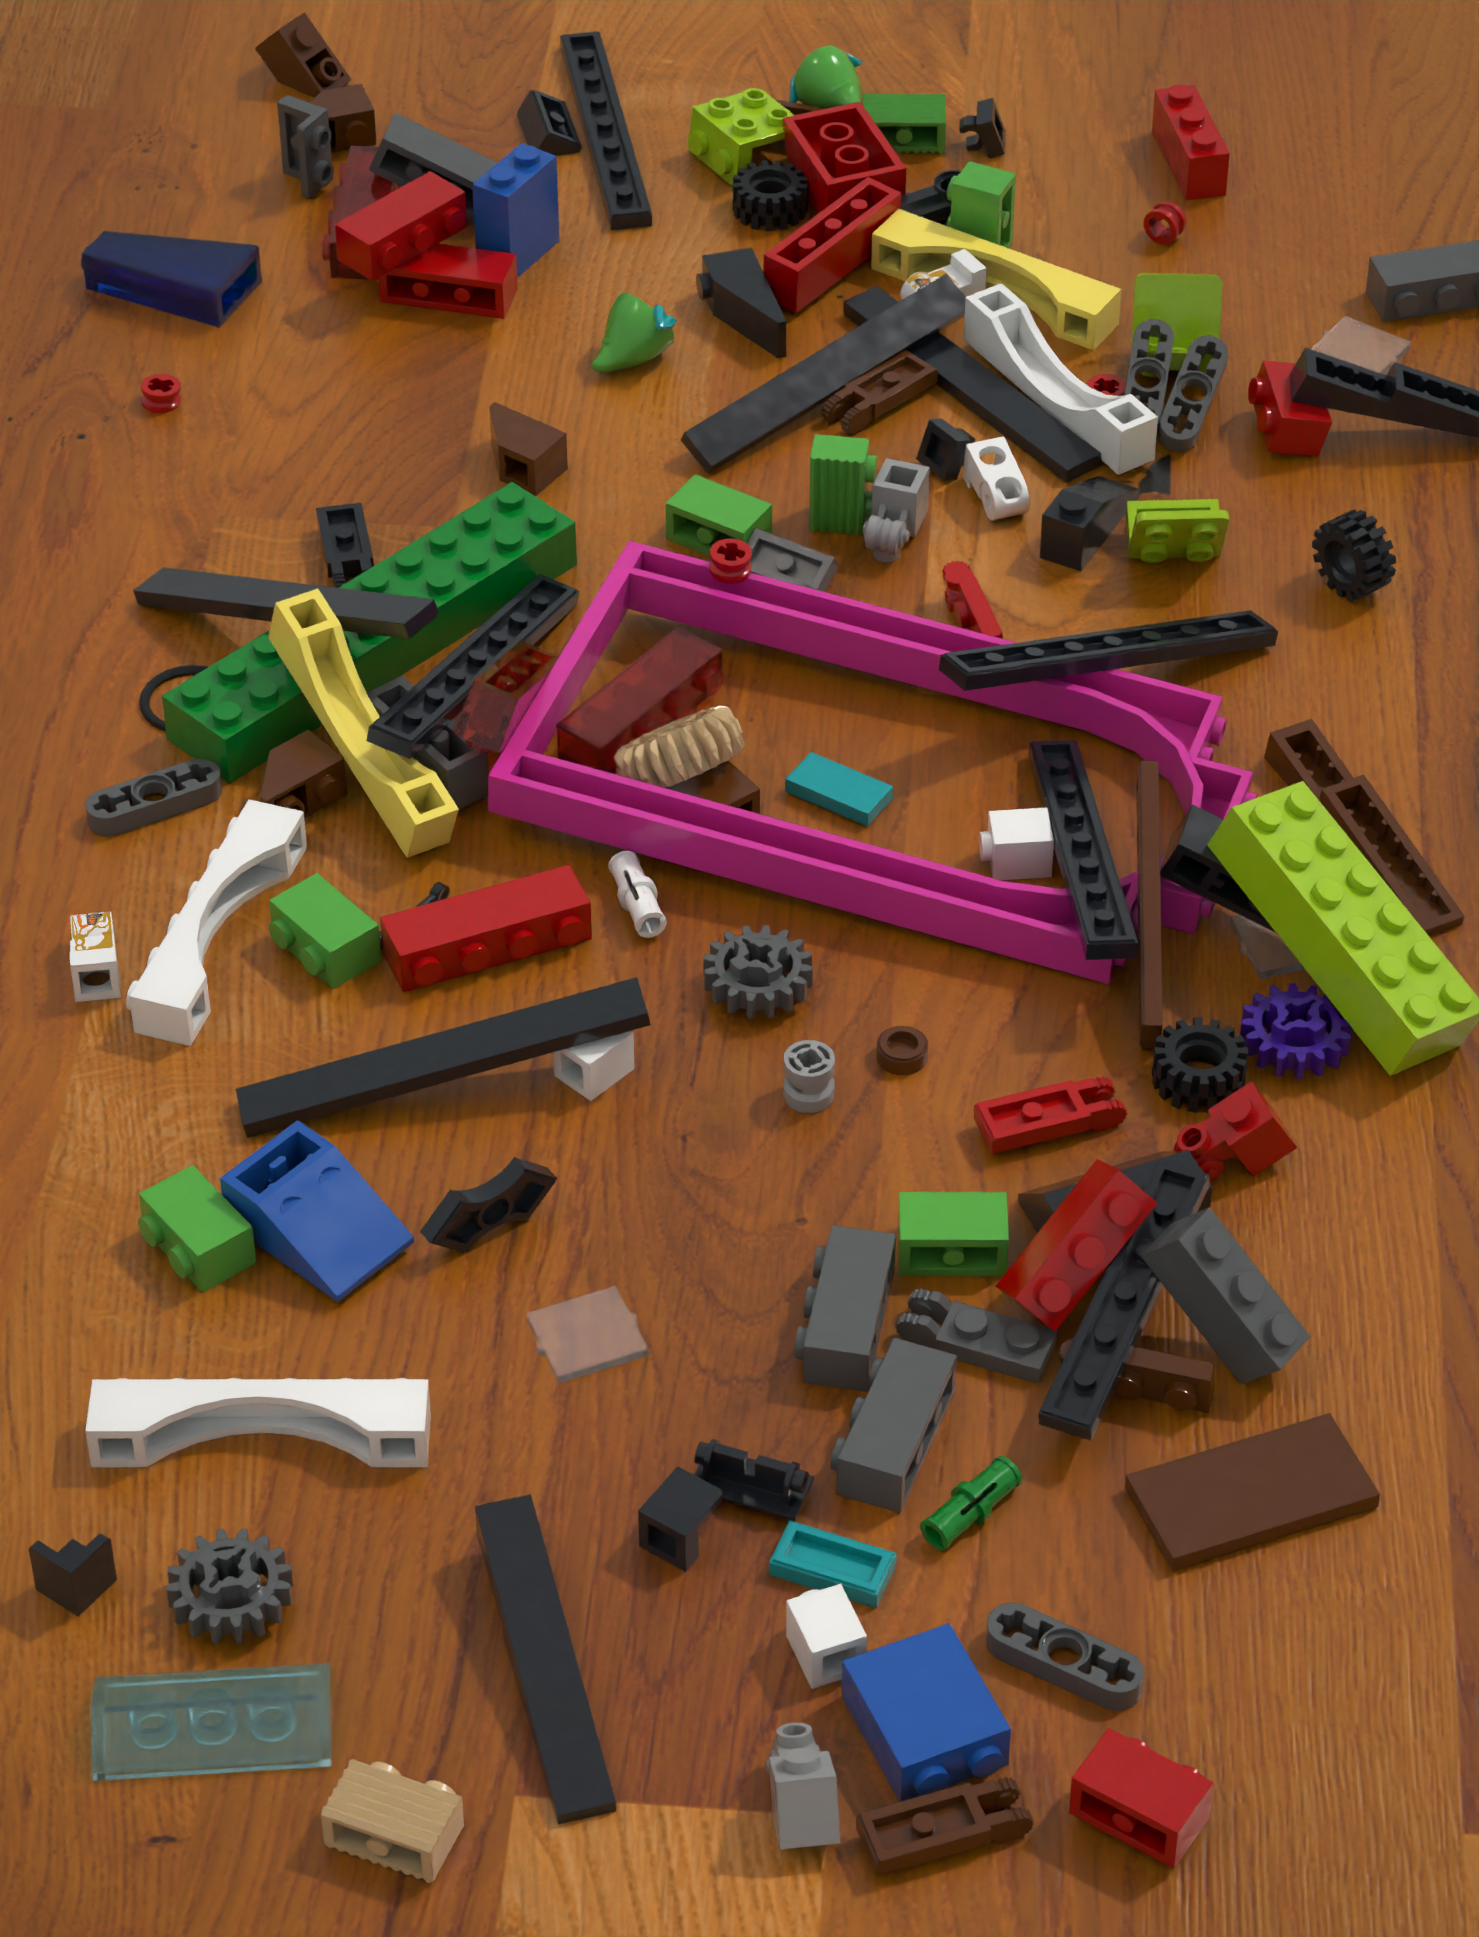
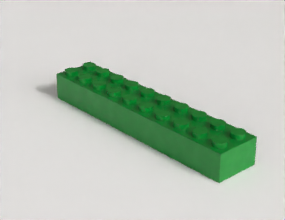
M511 482L340 586L339 588L434 599L439 612L435 619L410 639L343 631L350 655L366 692L368 693L402 676L483 625L538 574L554 580L577 565L575 521ZM270 630L162 695L167 740L194 759H207L216 763L220 769L221 778L229 784L267 761L271 749L308 729L313 732L323 725L268 638Z

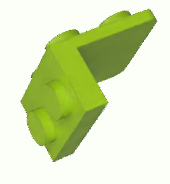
M749 88L742 93L724 98H714L710 102L692 107L688 150L733 186L734 175H738L740 168L747 170V164L751 163L752 148L785 139L783 118L794 115L765 91L757 88Z
M1138 274L1134 281L1132 345L1135 330L1142 322L1156 319L1167 323L1174 333L1169 370H1180L1189 346L1195 339L1201 336H1214L1220 339L1223 288L1221 278L1215 274ZM1157 337L1149 338L1147 357L1155 358L1158 344ZM1206 354L1201 359L1200 372L1206 374L1208 364L1214 358L1213 355ZM1151 372L1141 373L1144 376L1157 377Z
M1218 499L1127 501L1125 510L1129 559H1141L1144 562L1157 563L1167 558H1187L1193 562H1203L1213 557H1220L1229 525V512L1219 510Z

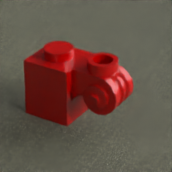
M1251 1081L1208 1109L1211 1117L1200 1124H1190L1184 1127L1178 1134L1173 1151L1189 1150L1203 1173L1209 1174V1182L1221 1175L1224 1170L1222 1161L1228 1158H1238L1254 1177L1297 1149V1146L1275 1110Z

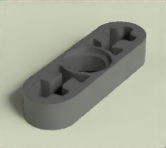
M1151 319L1139 324L1135 330L1125 395L1132 394L1140 402L1148 403L1147 408L1158 416V433L1163 412L1174 333L1167 323ZM1150 337L1158 338L1155 358L1147 357ZM1142 372H1151L1159 378L1160 382L1153 388H1144L1136 383L1135 377Z
M1201 336L1195 339L1189 346L1160 420L1159 439L1169 450L1177 452L1187 451L1194 447L1198 441L1227 365L1228 348L1217 337ZM1206 354H1211L1214 358L1210 360L1206 374L1200 372L1201 359ZM1188 386H1197L1205 392L1206 396L1199 401H1190L1182 395L1181 391ZM1182 413L1188 416L1186 429H1183L1181 434L1173 432V429L1177 427Z
M193 759L99 790L90 795L86 800L88 826L97 835L115 836L213 803L222 793L220 769L213 761ZM154 793L166 795L165 798L158 801H145L142 799L144 796Z
M1019 1603L1002 1604L993 1609L987 1619L986 1645L989 1652L997 1659L1109 1710L1129 1709L1140 1700L1143 1691L1144 1668L1141 1661L1133 1654ZM1014 1628L1022 1630V1633L1015 1632L1011 1637L1003 1635V1633H1011ZM1039 1639H1040L1038 1650H1037V1651L1033 1650V1649H1032V1646H1034V1647L1037 1648V1646H1038V1641H1039ZM1057 1648H1069L1076 1651L1081 1658L1074 1664L1061 1665L1051 1660L1049 1653ZM1091 1662L1097 1663V1667L1092 1665L1091 1673L1089 1674ZM1118 1675L1127 1678V1680H1119L1116 1685L1107 1682V1680H1115Z

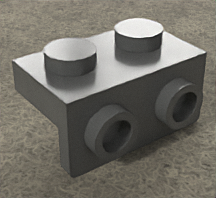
M286 95L277 102L283 173L301 179L302 195L312 198L333 180L334 167L331 158V130L329 129L328 109Z
M757 528L754 529L747 542L752 549L751 573L825 592L839 567L835 557Z

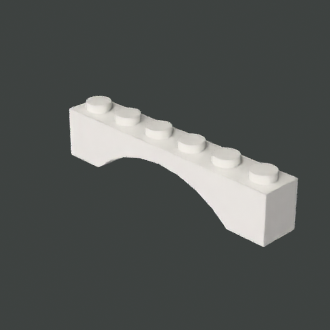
M1002 283L965 297L964 341L1043 410L1101 453V460L1114 472L1120 475L1155 460L1158 416L1132 394L1123 396L1106 395L1090 388L1076 378L1049 347L1035 324L1027 305Z
M249 799L239 816L231 819L223 843L219 849L215 848L211 852L206 871L199 881L192 883L187 902L181 912L172 916L167 935L161 945L152 949L148 958L147 968L139 981H133L129 987L126 1006L132 1014L134 1033L187 1046L192 1045L211 1012L207 975L203 968L204 956L209 944L224 921L243 903L264 890L290 878L307 849L303 811Z
M406 1378L92 1379L85 1430L91 1467H149L169 1454L199 1442L229 1435L273 1433L296 1435L327 1443L352 1454L370 1467H428L431 1423L428 1379Z

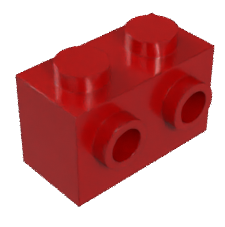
M1263 360L1257 377L1252 378L1250 381L1248 400L1254 406L1257 415V428L1263 434L1268 452L1282 455L1295 454L1318 457L1332 425L1328 408L1291 401L1290 373L1296 363Z
M1108 1728L1072 1776L1069 1814L1174 1869L1210 1818L1214 1782L1203 1777L1195 1768L1188 1765H1180L1156 1753L1141 1740L1132 1737L1128 1738Z

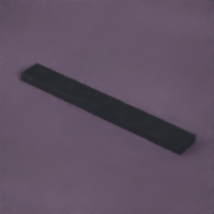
M600 32L560 36V47L610 229L652 226L651 208Z
M944 274L687 430L681 438L682 443L707 474L826 402L830 396L833 397L835 393L842 390L845 384L902 351H909L964 317L965 295L950 277Z
M875 286L843 301V314L860 326L892 307L898 301L878 286ZM940 332L909 350L913 355L938 369V382L936 383L938 386L1066 483L1101 466V453Z
M164 567L133 590L137 603L142 606L271 622L276 602L318 588L339 620L343 631L405 639L413 637L439 614L434 599Z
M538 574L369 726L366 741L411 759L577 605L579 591Z
M1249 610L941 654L938 670L964 691L1271 647L1276 645L1278 630Z
M1075 740L1033 741L1029 743V761L1042 807H1047L1054 838V849L1086 960L1137 958L1138 940L1078 743Z
M638 978L628 979L237 1088L236 1094L246 1136L248 1138L290 1126L297 1120L300 1122L309 1121L649 1026L651 1024Z

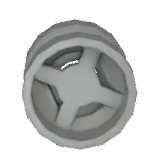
M803 1040L789 1046L784 1053L783 1072L786 1076L783 1084V1098L786 1104L793 1110L802 1113L823 1111L831 1105L835 1094V1081L833 1079L835 1074V1054L833 1050L825 1043L816 1040Z

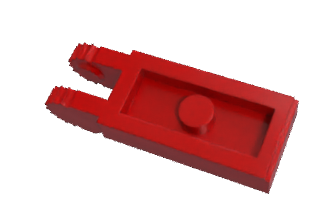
M958 560L947 563L946 566L944 565V569H942L943 579L947 587L945 600L949 610L955 613L959 628H967L971 631L1003 639L1001 628L970 566Z
M1103 1076L1078 1082L1069 1080L978 1102L974 1105L973 1118L991 1154L1088 1131L1090 1128L1096 1132L1105 1131L1108 1128L1113 1129V1127H1118L1120 1123H1123L1124 1119H1127L1126 1115L1128 1113L1120 1099L1116 1100L1115 1098L1111 1100L1116 1092L1115 1087L1108 1077L1104 1078Z

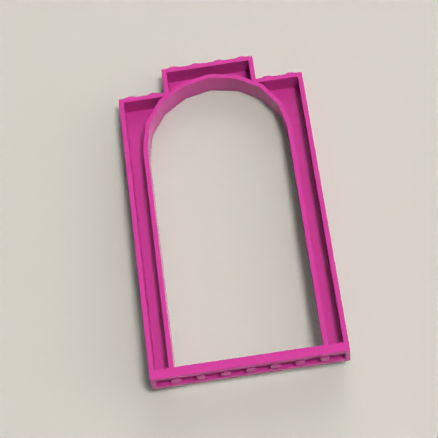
M628 541L488 775V812L1105 984L1110 983L1117 965L1125 967L1129 958L1086 960L1066 888L1060 889L997 880L543 754L628 609L1085 730L1135 751L1145 761H1158L1159 773L1171 783L1185 815L1193 804L1224 820L1231 807L1258 797V794L1250 792L1253 772L1212 761L1214 748H1211L1212 744L1221 745L1227 725V718L1220 716L1222 696L1119 669L964 691L938 670L941 654L1013 644L1016 642L751 573L743 582L735 584L719 582L710 574L709 561L633 541ZM1165 855L1160 859V869ZM1137 871L1119 881L1135 934H1138ZM1160 876L1161 925L1195 934L1202 916L1211 917L1216 903Z

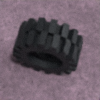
M768 160L760 161V166H756L753 162L747 164V170L740 168L738 175L733 177V211L735 218H740V223L745 226L751 223L752 229L759 230L760 226H765V231H773V226H778L780 230L787 229V223L793 227L799 224V219L804 220L806 212H808L807 176H804V171L801 169L795 170V165L791 163L783 167L782 161L775 160L774 165H768Z
M1355 509L1350 510L1322 524L1314 533L1317 539L1312 541V548L1318 551V553L1313 555L1314 561L1322 565V568L1318 570L1321 577L1327 575L1329 580L1326 585L1331 590L1337 587L1336 594L1341 598L1347 596L1349 601L1359 600L1388 585L1392 581L1390 577L1394 576L1396 569L1391 566L1396 563V555L1389 554L1388 551L1394 547L1391 540L1385 542L1383 535L1387 532L1383 526L1376 528L1377 520L1373 516L1366 518V512L1362 510L1357 512Z
M1193 1018V1025L1188 1026L1185 1019L1176 1021V1030L1168 1025L1163 1029V1036L1158 1035L1155 1042L1152 1068L1154 1089L1159 1088V1096L1164 1101L1172 1096L1171 1106L1180 1109L1183 1103L1189 1104L1188 1112L1197 1113L1198 1105H1205L1206 1113H1209L1208 1109L1245 1086L1248 1047H1244L1245 1040L1241 1035L1234 1037L1235 1029L1229 1025L1220 1030V1021L1211 1019L1209 1026L1202 1025V1018ZM1201 1061L1212 1064L1215 1067L1197 1069L1184 1063Z

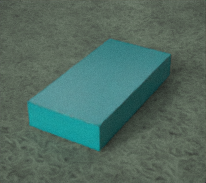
M810 752L785 779V792L867 827L893 800V786L813 752Z
M789 1521L769 1561V1575L818 1590L841 1584L849 1600L877 1608L896 1568L897 1553Z

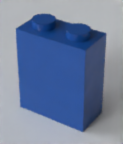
M521 143L472 184L476 249L516 254L517 278L560 241L557 156L539 150L534 146Z
M950 1623L842 1660V1698L899 1802L944 1790L948 1786L973 1777H987L1001 1767L1009 1765L1011 1728Z

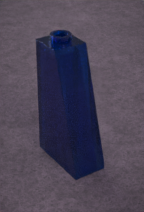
M103 231L91 245L85 248L81 257V267L84 270L86 289L219 328L262 283L259 246L252 244Z

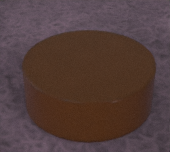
M896 1026L882 1032L877 1039V1062L885 1071L892 1074L910 1075L916 1073L927 1063L928 1040L921 1031L912 1027Z

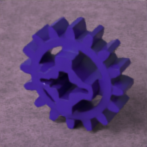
M1290 983L1287 992H1281L1279 988L1273 985L1269 986L1268 997L1258 993L1253 995L1252 1005H1245L1243 1008L1239 1035L1245 1040V1047H1248V1056L1258 1055L1257 1066L1259 1068L1272 1064L1276 1066V1076H1282L1286 1069L1294 1071L1297 1079H1302L1304 1070L1310 1069L1318 1077L1323 1076L1324 1064L1337 1069L1340 1066L1341 1056L1349 1055L1353 1029L1326 995L1322 998L1316 996V986L1311 985L1306 992H1300L1296 983Z

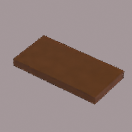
M1330 1413L1127 1474L1125 1478L1127 1493L1172 1571L1377 1508L1380 1499V1493Z

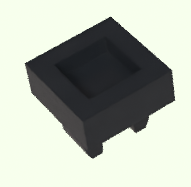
M990 98L977 102V116L969 115L960 120V133L968 131L977 133L976 135L966 137L967 151H977L984 146L989 158L1005 154L1006 130L994 99Z
M942 418L930 419L916 459L924 466L930 467V470L944 481L957 480L961 467L964 466L966 444L974 443L975 438L961 428L955 429Z

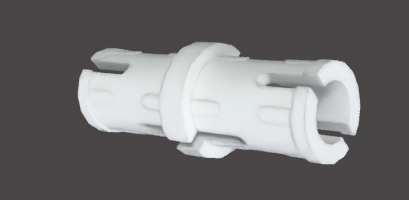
M621 851L615 854L610 859L608 868L617 883V897L621 907L629 911L634 921L635 929L641 937L650 938L659 935L665 929L667 920L657 903L658 891L653 880L645 876L640 860L634 852Z

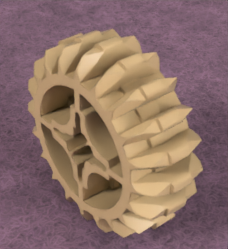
M717 706L701 710L658 727L622 746L614 755L618 767L616 770L619 776L663 788L671 787L717 767L719 764L730 760L731 757L738 755L745 746L741 734L743 731L738 719L734 717L730 708Z

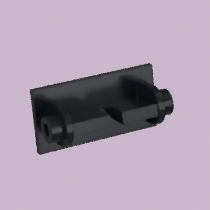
M712 1439L709 1444L700 1442L695 1452L694 1463L699 1464L695 1476L721 1489L722 1501L791 1521H796L814 1481V1476L809 1475L808 1471L801 1470L800 1464L797 1462L789 1464L758 1455L757 1459L754 1460L748 1458L747 1451L722 1445L719 1440Z

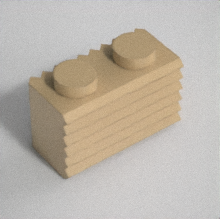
M351 1759L347 1769H344L342 1778H339L337 1787L333 1788L332 1795L328 1797L326 1806L322 1808L321 1823L324 1844L328 1848L335 1847L340 1852L346 1851L351 1856L357 1855L362 1860L369 1859L373 1864L379 1862L384 1868L390 1866L395 1872L401 1870L405 1875L412 1874L416 1879L423 1878L428 1883L434 1882L464 1827L462 1797L456 1795L448 1785L442 1782L430 1780L423 1784L403 1777L397 1769L387 1763L373 1762L371 1765Z

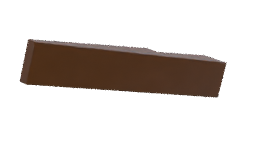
M1312 719L1270 733L1264 756L1266 761L1288 786L1304 781L1428 936L1463 924L1464 914L1364 775L1355 778L1351 775Z

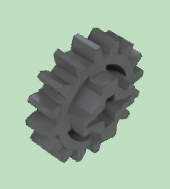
M748 925L743 926L742 935L740 936L727 931L724 933V944L712 941L710 944V954L704 955L703 958L705 991H712V1002L714 1004L727 1001V1012L731 1014L739 1008L746 1009L747 1018H753L757 1010H764L768 1018L774 1017V1008L779 1006L783 1010L790 1012L793 1010V999L805 1001L807 999V988H812L813 986L812 953L804 951V941L802 939L789 942V931L785 929L777 935L770 934L769 925H763L760 933H753Z
M224 1529L217 1530L216 1541L211 1543L205 1538L198 1536L195 1538L196 1551L191 1552L180 1549L177 1552L179 1566L168 1567L169 1585L166 1586L169 1608H173L175 1622L177 1625L188 1622L190 1636L194 1638L201 1635L205 1630L210 1631L212 1644H218L224 1634H232L235 1643L240 1644L243 1642V1632L250 1629L261 1637L265 1635L264 1621L269 1620L274 1623H280L283 1620L281 1606H291L292 1570L291 1565L286 1564L284 1550L282 1547L270 1550L269 1537L266 1535L259 1537L255 1542L249 1541L248 1529H241L236 1539H228ZM261 1574L267 1579L266 1587L261 1585ZM194 1585L199 1587L200 1596L198 1598L192 1593Z

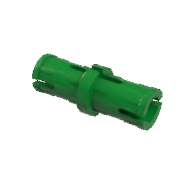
M998 1456L970 1482H960L951 1491V1498L935 1513L920 1523V1530L925 1540L935 1549L943 1551L974 1523L977 1525L984 1523L992 1515V1507L1011 1490L1021 1485L1022 1475L1018 1467L1007 1457ZM980 1496L975 1502H973L970 1506H968L964 1511L960 1513V1511L964 1509L970 1502H972L974 1499Z

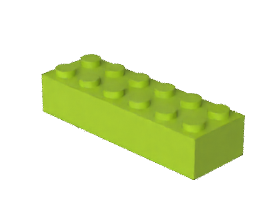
M1304 781L1231 807L1207 846L1387 1073L1392 1076L1461 1046L1479 1022V997Z

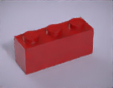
M1180 84L1170 88L1156 89L1154 93L1152 133L1185 199L1193 200L1225 196L1230 153L1195 85L1187 86Z
M427 172L336 223L337 259L371 281L379 278L467 228L465 191L435 173Z
M437 244L379 277L380 302L501 319L505 318L518 290L516 254L446 244Z
M1096 1159L995 1287L1031 1317L1055 1332L1158 1203L1120 1170Z

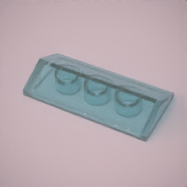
M330 1663L95 1677L90 1707L93 1781L332 1766Z

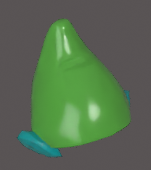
M831 45L814 50L802 61L796 75L790 81L789 102L797 103V101H800L803 104L822 107V109L861 102L863 105L861 83L855 67L861 65L862 60Z
M623 292L617 297L609 311L601 349L597 357L591 362L592 369L599 373H609L629 369L652 360L674 342L673 326L677 320L673 316H667L663 307L659 304L651 308L636 296Z

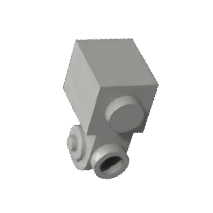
M888 458L885 459L872 485V515L869 521H866L863 525L866 549L872 550L874 558L878 561H895L899 558L900 550L903 548L904 543L908 542L909 536H916L928 512L930 467Z
M788 1723L778 1727L776 1730L777 1739H773L772 1750H769V1760L765 1762L767 1775L770 1776L773 1825L780 1850L841 1843L837 1778L829 1751H820L819 1745L815 1743L812 1727L808 1724Z

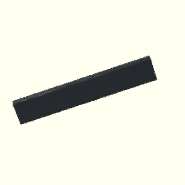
M1162 1160L1157 1161L1143 1191L1158 1204L1108 1265L1038 1413L1039 1425L1092 1441L1163 1287L1161 1281L1141 1255L1171 1223L1198 1212L1209 1188V1174Z

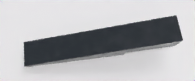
M1306 347L1290 373L1291 401L1479 438V391L1396 362L1393 363L1387 375Z
M530 1494L475 1506L477 1538L503 1623V1638L557 1823L562 1824L615 1812L616 1801L532 1496Z

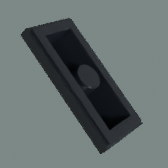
M530 90L517 112L527 144L555 156L579 153L582 146L565 101L536 90Z

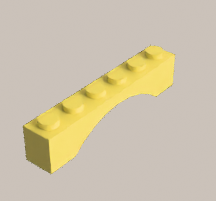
M901 209L894 212L872 233L871 269L906 281L915 273L924 272L928 274L950 265L951 254L966 249L987 268L986 289L1002 283L1022 300L1028 308L1041 317L1048 324L1054 335L1060 339L1094 351L1119 325L1120 288Z
M317 588L276 602L268 636L270 642L406 858L449 843L459 808L436 772L423 766L413 757L408 759L366 741L369 726L380 716L369 699L357 673L342 626L319 589Z

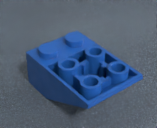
M298 1120L220 1178L223 1197L253 1227L254 1243L337 1302L414 1243V1236L336 1146Z

